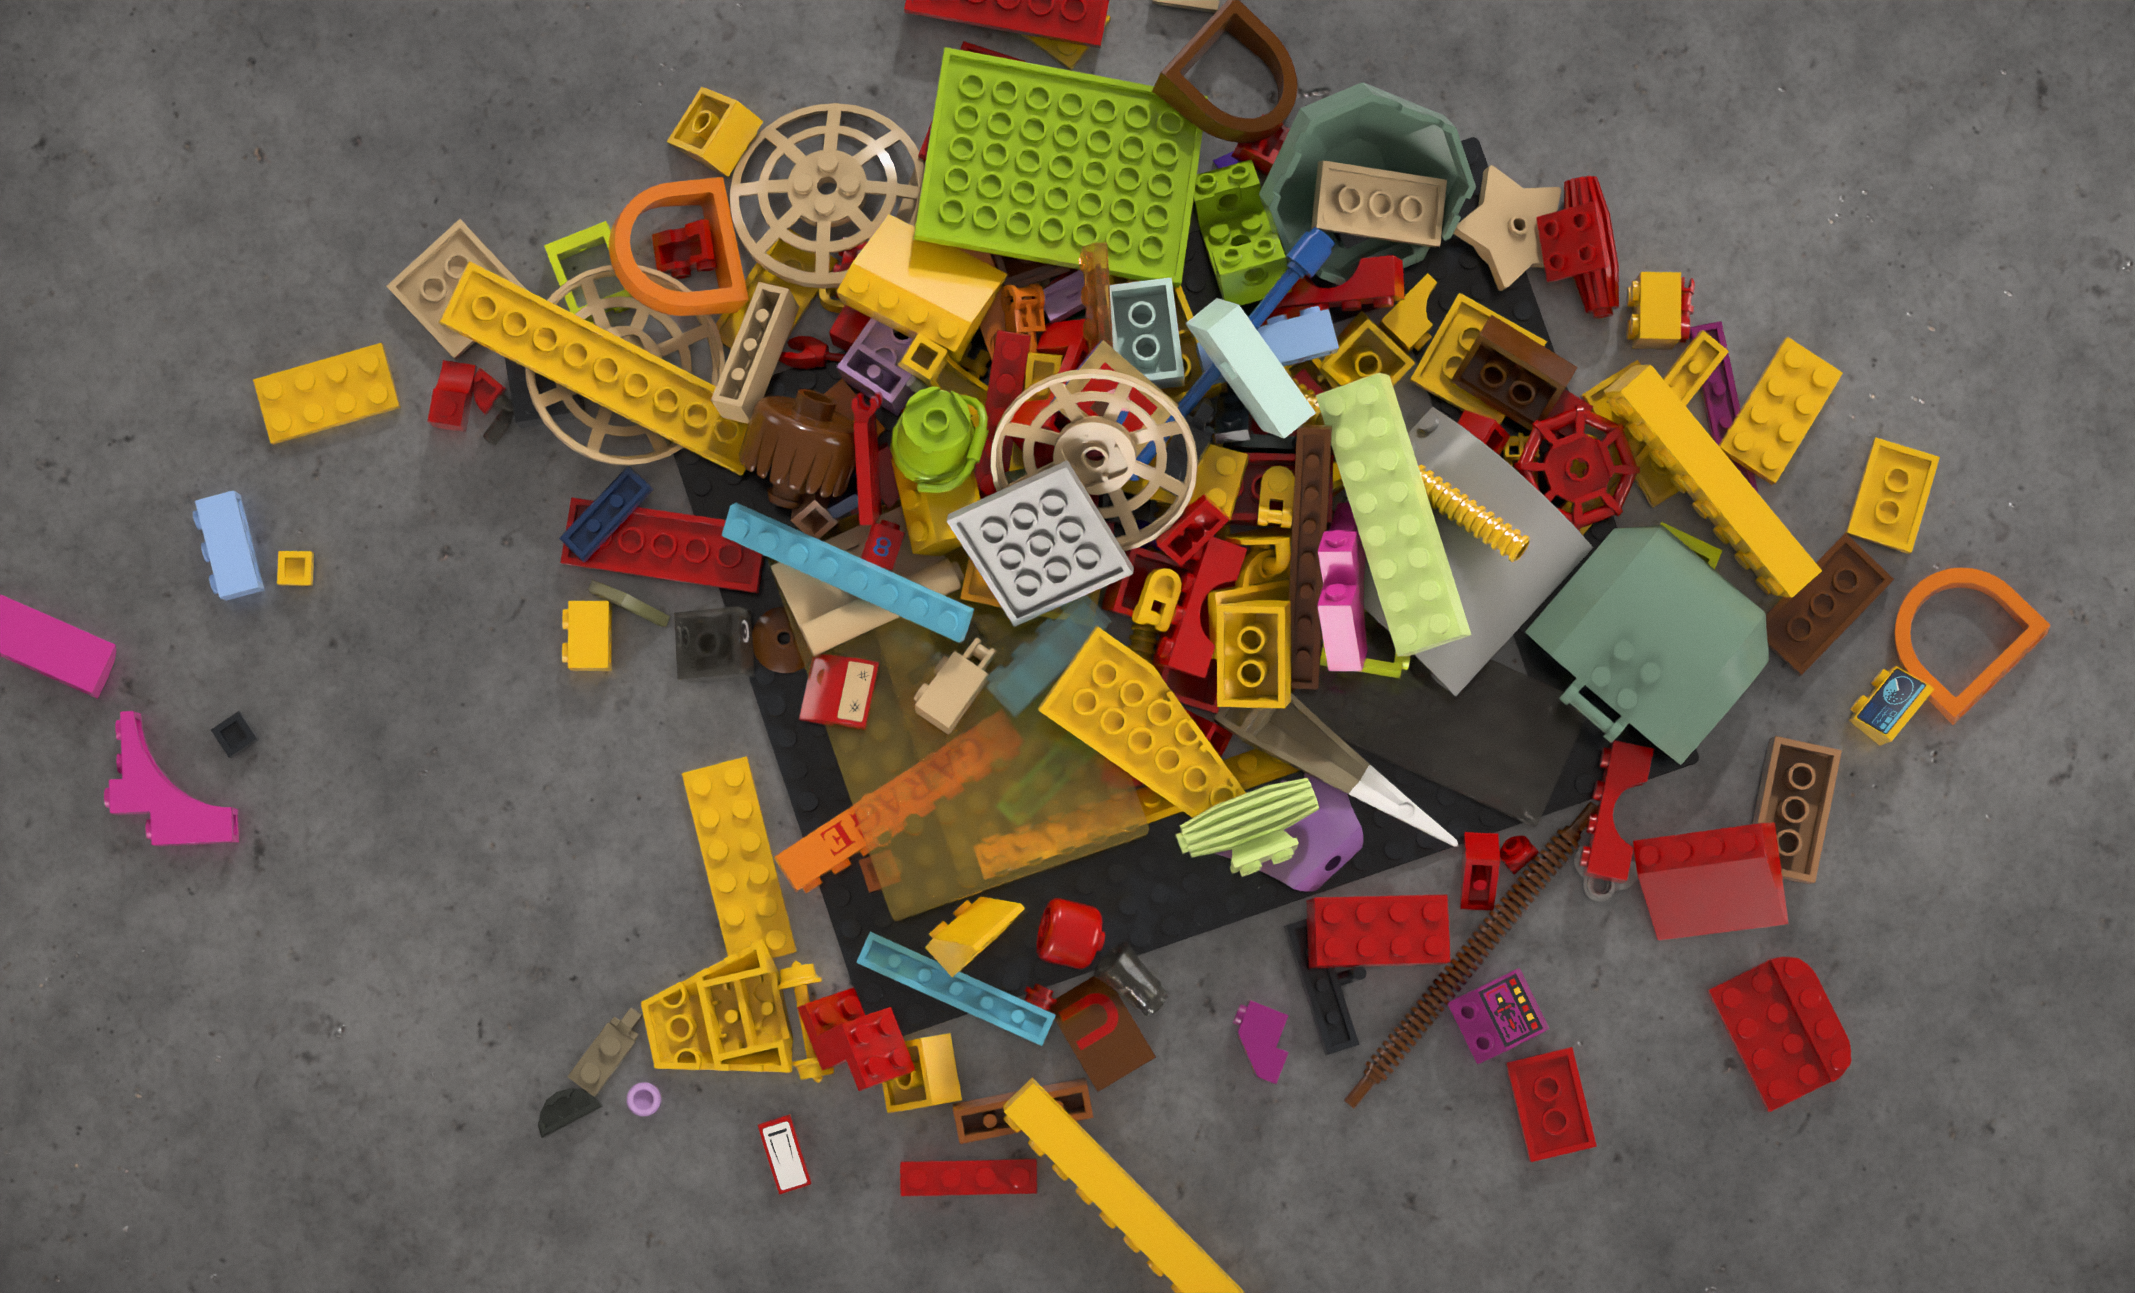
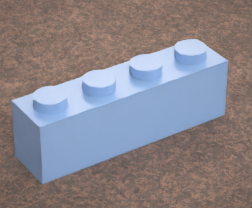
M1319 306L1301 310L1299 317L1287 319L1286 315L1272 317L1267 320L1268 325L1260 326L1257 330L1283 367L1335 354L1339 349L1329 309L1320 311ZM1197 343L1196 351L1203 373L1212 363V360L1200 343ZM1221 374L1214 384L1227 381Z

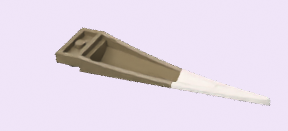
M1292 693L1291 702L1286 708L1221 707L1214 717L1215 723L1240 738L1244 743L1454 847H1459L1457 840L1383 777Z

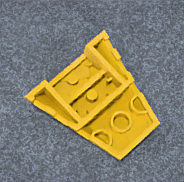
M763 939L641 1002L655 1069L792 1072L793 1034L783 990H778L777 988L781 982L779 971Z

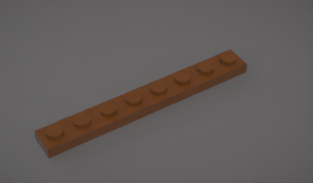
M1302 424L1297 428L1289 601H1291V688L1318 690L1322 630L1317 605L1323 588L1318 549L1323 533L1327 531L1332 426Z

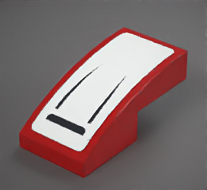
M791 1115L758 1124L779 1194L811 1185V1178Z

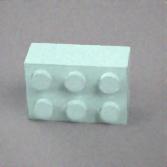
M1172 278L1104 286L1111 347L1159 389L1185 386Z

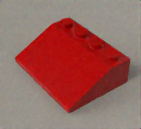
M1775 822L1633 841L1637 875L1658 940L1789 924Z

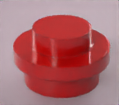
M1035 983L1033 989L1026 986L1025 991L1027 995L1024 999L1025 1001L1049 1011L1052 1004H1056L1057 1000L1052 998L1053 990Z

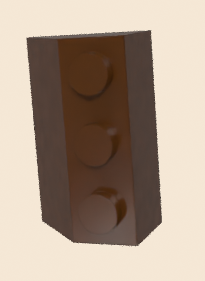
M1491 314L1450 382L1532 431V423L1536 420L1542 421L1547 418L1578 367Z

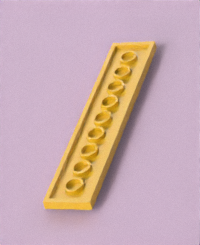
M471 261L467 263L438 322L439 324L738 475L744 474L746 468L739 461V452L748 424L723 418L711 401L716 386Z

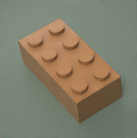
M1774 736L1768 742L1752 824L1775 822L1782 879L1809 885L1816 882L1842 750Z

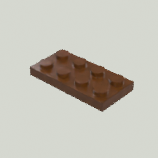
M1846 533L1816 562L1822 572L1794 597H1782L1766 614L1768 646L1799 676L1803 675L1894 580Z

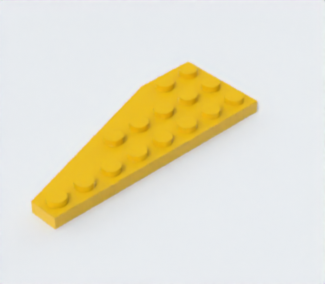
M1096 626L1041 703L1038 710L1192 818L1219 803L1246 794L1240 783L1224 764L1221 757L1183 708L1155 667Z

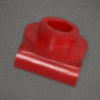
M1523 835L1508 838L1500 849V858L1513 875L1539 854V851L1530 840Z

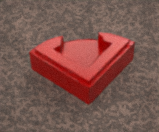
M479 368L474 377L473 394L477 406L487 415L507 389L483 369Z

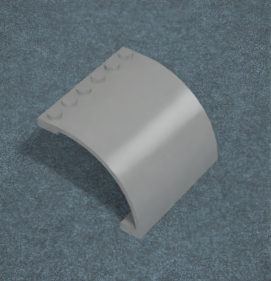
M1432 407L1408 433L1418 466L1424 465L1426 467L1425 471H1433L1434 477H1442L1443 483H1451L1452 489L1458 488L1461 495L1467 494L1469 496L1468 500H1476L1478 507L1481 505L1485 506L1487 513L1492 511L1495 514V518L1501 517L1504 520V524L1510 523L1512 525V530L1519 529L1521 536L1527 535L1530 538L1529 545L1524 554L1517 561L1511 562L1508 559V555H1500L1499 549L1494 551L1490 543L1486 545L1482 542L1483 538H1475L1474 532H1466L1464 525L1459 527L1456 524V520L1450 521L1447 518V514L1441 515L1439 508H1432L1471 635L1414 655L1432 672L1431 676L1437 683L1457 696L1593 547L1575 526L1510 464L1461 425ZM1366 557L1364 609L1389 631Z

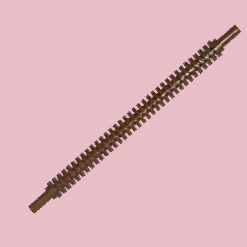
M1590 801L1570 826L1566 825L1562 830L1558 829L1556 831L1560 838L1553 835L1550 840L1554 845L1549 842L1545 844V848L1549 852L1541 849L1539 854L1543 859L1536 856L1533 860L1538 865L1536 866L1533 863L1528 865L1532 872L1526 869L1522 872L1526 879L1521 876L1517 878L1521 886L1513 883L1511 888L1515 893L1508 890L1505 894L1510 899L1508 900L1505 897L1500 899L1504 906L1498 903L1494 906L1498 913L1493 910L1489 912L1493 920L1485 917L1483 922L1487 927L1480 924L1477 928L1482 933L1480 934L1477 931L1472 933L1476 940L1474 941L1470 937L1466 940L1470 947L1464 944L1461 946L1465 954L1463 955L1457 951L1455 956L1459 961L1452 958L1450 963L1454 967L1451 968L1448 965L1444 967L1448 974L1446 975L1443 972L1438 974L1442 981L1440 982L1436 978L1433 980V984L1437 988L1435 989L1429 985L1427 990L1431 995L1429 996L1424 992L1421 996L1426 1001L1423 1002L1418 999L1415 1002L1420 1008L1417 1009L1414 1006L1410 1008L1414 1015L1405 1014L1404 1017L1409 1022L1406 1023L1401 1019L1399 1024L1403 1029L1401 1030L1396 1026L1393 1031L1398 1035L1395 1037L1390 1033L1387 1036L1392 1042L1389 1043L1386 1040L1382 1042V1045L1386 1047L1385 1051L1380 1047L1377 1048L1376 1051L1381 1056L1378 1057L1372 1054L1370 1058L1375 1063L1372 1064L1369 1061L1365 1063L1367 1066L1363 1071L1365 1075L1344 1099L1349 1106L1355 1109L1375 1083L1379 1085L1382 1080L1386 1082L1388 1077L1384 1072L1387 1071L1389 1074H1392L1394 1070L1390 1065L1392 1064L1396 1068L1400 1065L1395 1059L1397 1057L1402 1061L1405 1059L1401 1051L1403 1050L1409 1054L1411 1049L1406 1045L1410 1044L1414 1047L1417 1043L1412 1038L1415 1037L1418 1040L1422 1038L1418 1031L1420 1030L1423 1033L1428 1031L1424 1024L1426 1023L1430 1027L1433 1025V1021L1429 1017L1431 1016L1437 1020L1439 1015L1435 1010L1437 1009L1442 1013L1445 1008L1440 1004L1443 1003L1448 1006L1447 1003L1450 1002L1446 997L1449 996L1452 999L1456 997L1452 990L1461 991L1462 988L1457 983L1459 982L1465 986L1467 981L1463 976L1465 975L1470 979L1473 974L1469 969H1472L1474 972L1479 969L1474 963L1477 962L1480 965L1484 963L1480 955L1488 958L1490 954L1485 949L1488 948L1493 952L1496 947L1491 942L1499 944L1501 940L1497 935L1503 938L1507 935L1503 928L1508 931L1512 929L1508 921L1516 924L1518 919L1514 914L1521 917L1524 913L1519 908L1521 907L1524 910L1529 908L1525 901L1531 904L1535 901L1531 894L1536 897L1540 895L1536 887L1544 890L1546 885L1542 880L1549 883L1552 879L1547 874L1549 873L1552 876L1557 874L1553 867L1559 870L1563 867L1559 860L1564 863L1568 861L1564 853L1572 856L1574 851L1570 846L1574 849L1580 846L1578 844L1582 838L1580 834L1587 827L1590 813L1596 814L1597 806Z

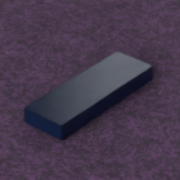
M627 466L559 539L583 562H586L654 489L634 469Z

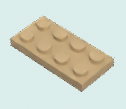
M1324 160L1319 161L1311 229L1316 227L1328 232L1434 248L1440 247L1447 180Z

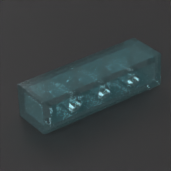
M1087 595L1062 605L1060 609L1063 613L1055 621L1049 617L1035 631L1039 636L1030 645L1024 641L1011 654L1014 660L1006 668L999 665L987 677V680L990 682L986 686L987 691L1014 718L1022 713L1065 671L1096 626L1106 631L1112 625V620Z

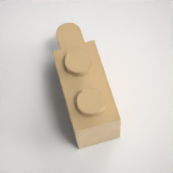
M975 638L963 656L956 651L952 653L950 658L944 656L934 669L933 673L936 674V677L931 684L924 683L914 697V700L917 702L915 704L916 713L948 735L988 682V673L984 670L992 661L997 651L993 648L989 650L981 645L979 638ZM972 655L981 660L978 666L969 661Z

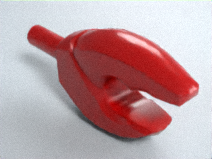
M797 336L789 339L787 344L790 348L802 352H781L778 361L793 368L811 369L826 366L827 360L841 362L846 354L829 352V346L817 338Z

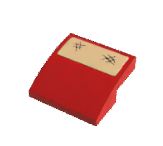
M827 654L813 656L799 720L829 726L838 724L866 730L879 662Z

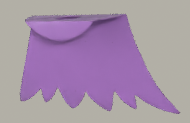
M1305 773L1304 778H1308L1318 801L1319 810L1284 830L1292 838L1297 837L1299 842L1297 849L1293 851L1294 855H1292V858L1273 865L1272 859L1261 863L1262 867H1260L1261 870L1259 871L1278 879L1293 889L1309 892L1320 888L1362 848L1363 832L1347 793ZM1232 850L1215 853L1232 859Z

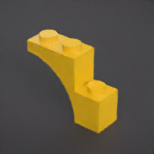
M918 333L913 338L897 366L923 381L928 387H940V390L949 393L952 390L959 395L977 398L985 406L988 386L959 366L948 355L946 349ZM967 404L970 415H977V410L972 405Z

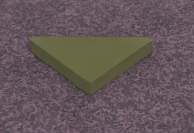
M593 579L587 589L589 593L615 603L614 605L637 616L639 615L660 627H666L670 619L669 615L633 596Z

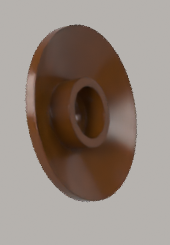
M789 606L773 608L764 613L756 622L752 631L751 643L756 658L763 666L777 673H793L801 670L811 662L813 654ZM781 633H788L790 635V642L788 644L781 645L778 642V636Z

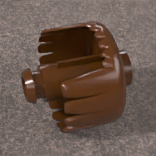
M799 389L796 398L768 396L760 399L755 404L739 452V461L750 472L754 471L757 464V475L761 478L766 477L772 464L769 481L773 484V487L767 488L768 500L784 508L798 509L804 503V499L801 497L802 494H814L820 486V495L822 497H829L832 492L833 497H838L847 491L856 465L854 422L835 412L837 402L833 398L816 391Z

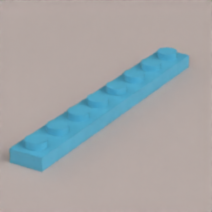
M734 503L730 505L721 536L960 643L965 639L974 612L973 608L741 504Z

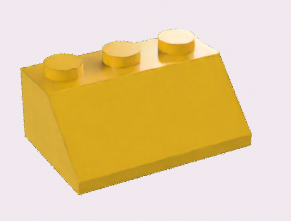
M892 458L891 462L913 554L942 556L962 546L947 523L948 514L981 500L974 470L961 485L951 491L940 493L919 492L917 490L918 483L906 478L895 465Z
M1253 600L1218 604L1217 707L1286 708L1291 702V601Z

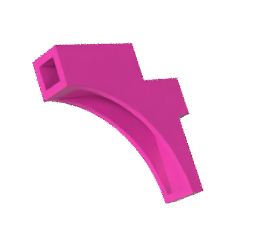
M1348 501L1337 504L1330 530L1324 531L1318 549L1323 588L1317 607L1328 671H1362L1368 652L1364 614L1366 554Z
M135 711L120 712V720H116L115 732L117 740H121V753L117 754L116 765L118 773H122V779L109 780V788L104 790V803L106 808H110V814L150 813V819L146 820V837L151 839V845L158 847L239 842L238 809L205 804L176 787L163 774L149 751L142 728L141 713Z

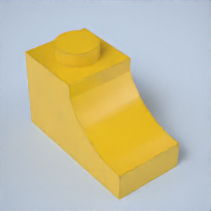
M1428 273L1405 295V300L1400 301L1379 324V327L1407 354L1413 348L1419 351L1432 338L1429 332L1433 324L1428 320L1426 305L1428 297L1435 289L1437 282Z

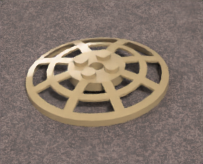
M839 103L818 104L797 109L765 127L749 143L739 159L733 173L730 188V211L735 230L744 248L752 258L771 274L787 282L804 287L838 288L848 270L829 273L830 253L849 250L863 244L868 239L870 240L888 214L891 215L897 197L917 200L909 223L915 227L925 169L924 160L918 158V148L902 128L889 118L873 110ZM819 113H828L826 126H817L803 130L788 139L777 131L784 125L797 119ZM850 113L873 119L891 131L874 140L871 136L859 130L840 126L841 114ZM825 135L823 150L813 152L807 156L795 146L797 143L808 138ZM842 135L856 139L865 144L866 147L854 156L838 151V136ZM767 139L776 149L766 161L759 181L740 184L747 161L755 149ZM899 141H902L914 161L918 177V187L897 183L894 164L885 150ZM783 155H786L795 164L789 178L770 180L775 165ZM877 156L885 169L887 182L867 180L862 166ZM824 183H834L837 186L836 190L829 195L819 192V188ZM768 194H788L791 208L779 220H777L770 207ZM868 194L885 195V201L881 210L871 222L861 211L865 206ZM758 195L762 215L770 229L757 243L750 236L743 222L739 197ZM801 219L817 227L816 241L801 238L791 233L788 229ZM852 221L860 229L858 233L848 238L830 241L832 227L841 226ZM781 238L784 242L795 248L816 253L815 273L788 267L769 256L767 251Z
M612 265L601 266L579 274L568 280L548 298L547 301L556 305L569 292L581 286L587 306L583 307L575 315L582 319L592 315L596 326L661 359L663 356L678 350L681 369L692 374V362L688 345L707 337L712 359L711 384L717 386L725 366L723 344L711 315H695L701 325L682 333L669 315L652 310L635 298L619 296L600 300L594 280L616 276ZM638 265L640 270L654 283L673 291L692 292L681 282L669 275ZM624 307L632 308L636 311L630 326L611 327L604 309ZM649 315L666 328L672 336L671 339L656 344L649 335L643 332ZM525 367L527 387L533 405L552 433L572 450L603 463L630 466L648 464L666 458L684 448L675 442L667 445L661 435L641 425L626 427L609 425L608 423L613 411L601 405L596 418H592L572 398L573 395L578 393L556 382L557 388L539 394L535 372ZM563 400L565 406L578 420L592 428L587 446L580 444L566 434L551 418L546 407ZM645 433L654 449L653 452L633 456L609 455L599 452L605 434L627 437Z
M1071 370L1049 376L1033 384L1021 393L1004 412L997 425L991 448V471L997 492L1068 460L1088 494H1109L1113 506L1097 507L1104 519L1119 516L1126 535L1115 538L1123 551L1138 548L1155 540L1167 531L1184 512L1196 483L1198 461L1196 445L1189 425L1179 409L1164 394L1148 383L1130 375L1111 370ZM1086 378L1119 382L1113 394L1097 391L1070 394L1063 382L1068 380ZM1049 387L1057 398L1056 401L1041 410L1030 426L1010 422L1022 404L1035 393ZM1132 387L1145 392L1161 403L1175 421L1157 425L1143 408L1127 399ZM1103 401L1109 403L1103 417H1084L1077 405L1078 402ZM1062 408L1071 421L1060 433L1041 428L1051 415ZM1122 408L1136 415L1147 428L1129 433L1124 426L1116 422ZM1178 434L1183 435L1187 451V471L1184 483L1165 473L1167 450L1164 437ZM1005 435L1025 438L1023 461L1027 474L1008 484L1002 461ZM1154 440L1157 453L1155 468L1136 460V445ZM1035 441L1055 446L1054 461L1037 469L1034 459ZM1090 450H1099L1104 454V458L1099 461H1092L1086 456V453ZM1132 474L1149 480L1141 492L1129 500L1126 499L1121 487L1130 479ZM1159 486L1178 495L1174 503L1161 517L1139 530L1132 511L1147 502Z

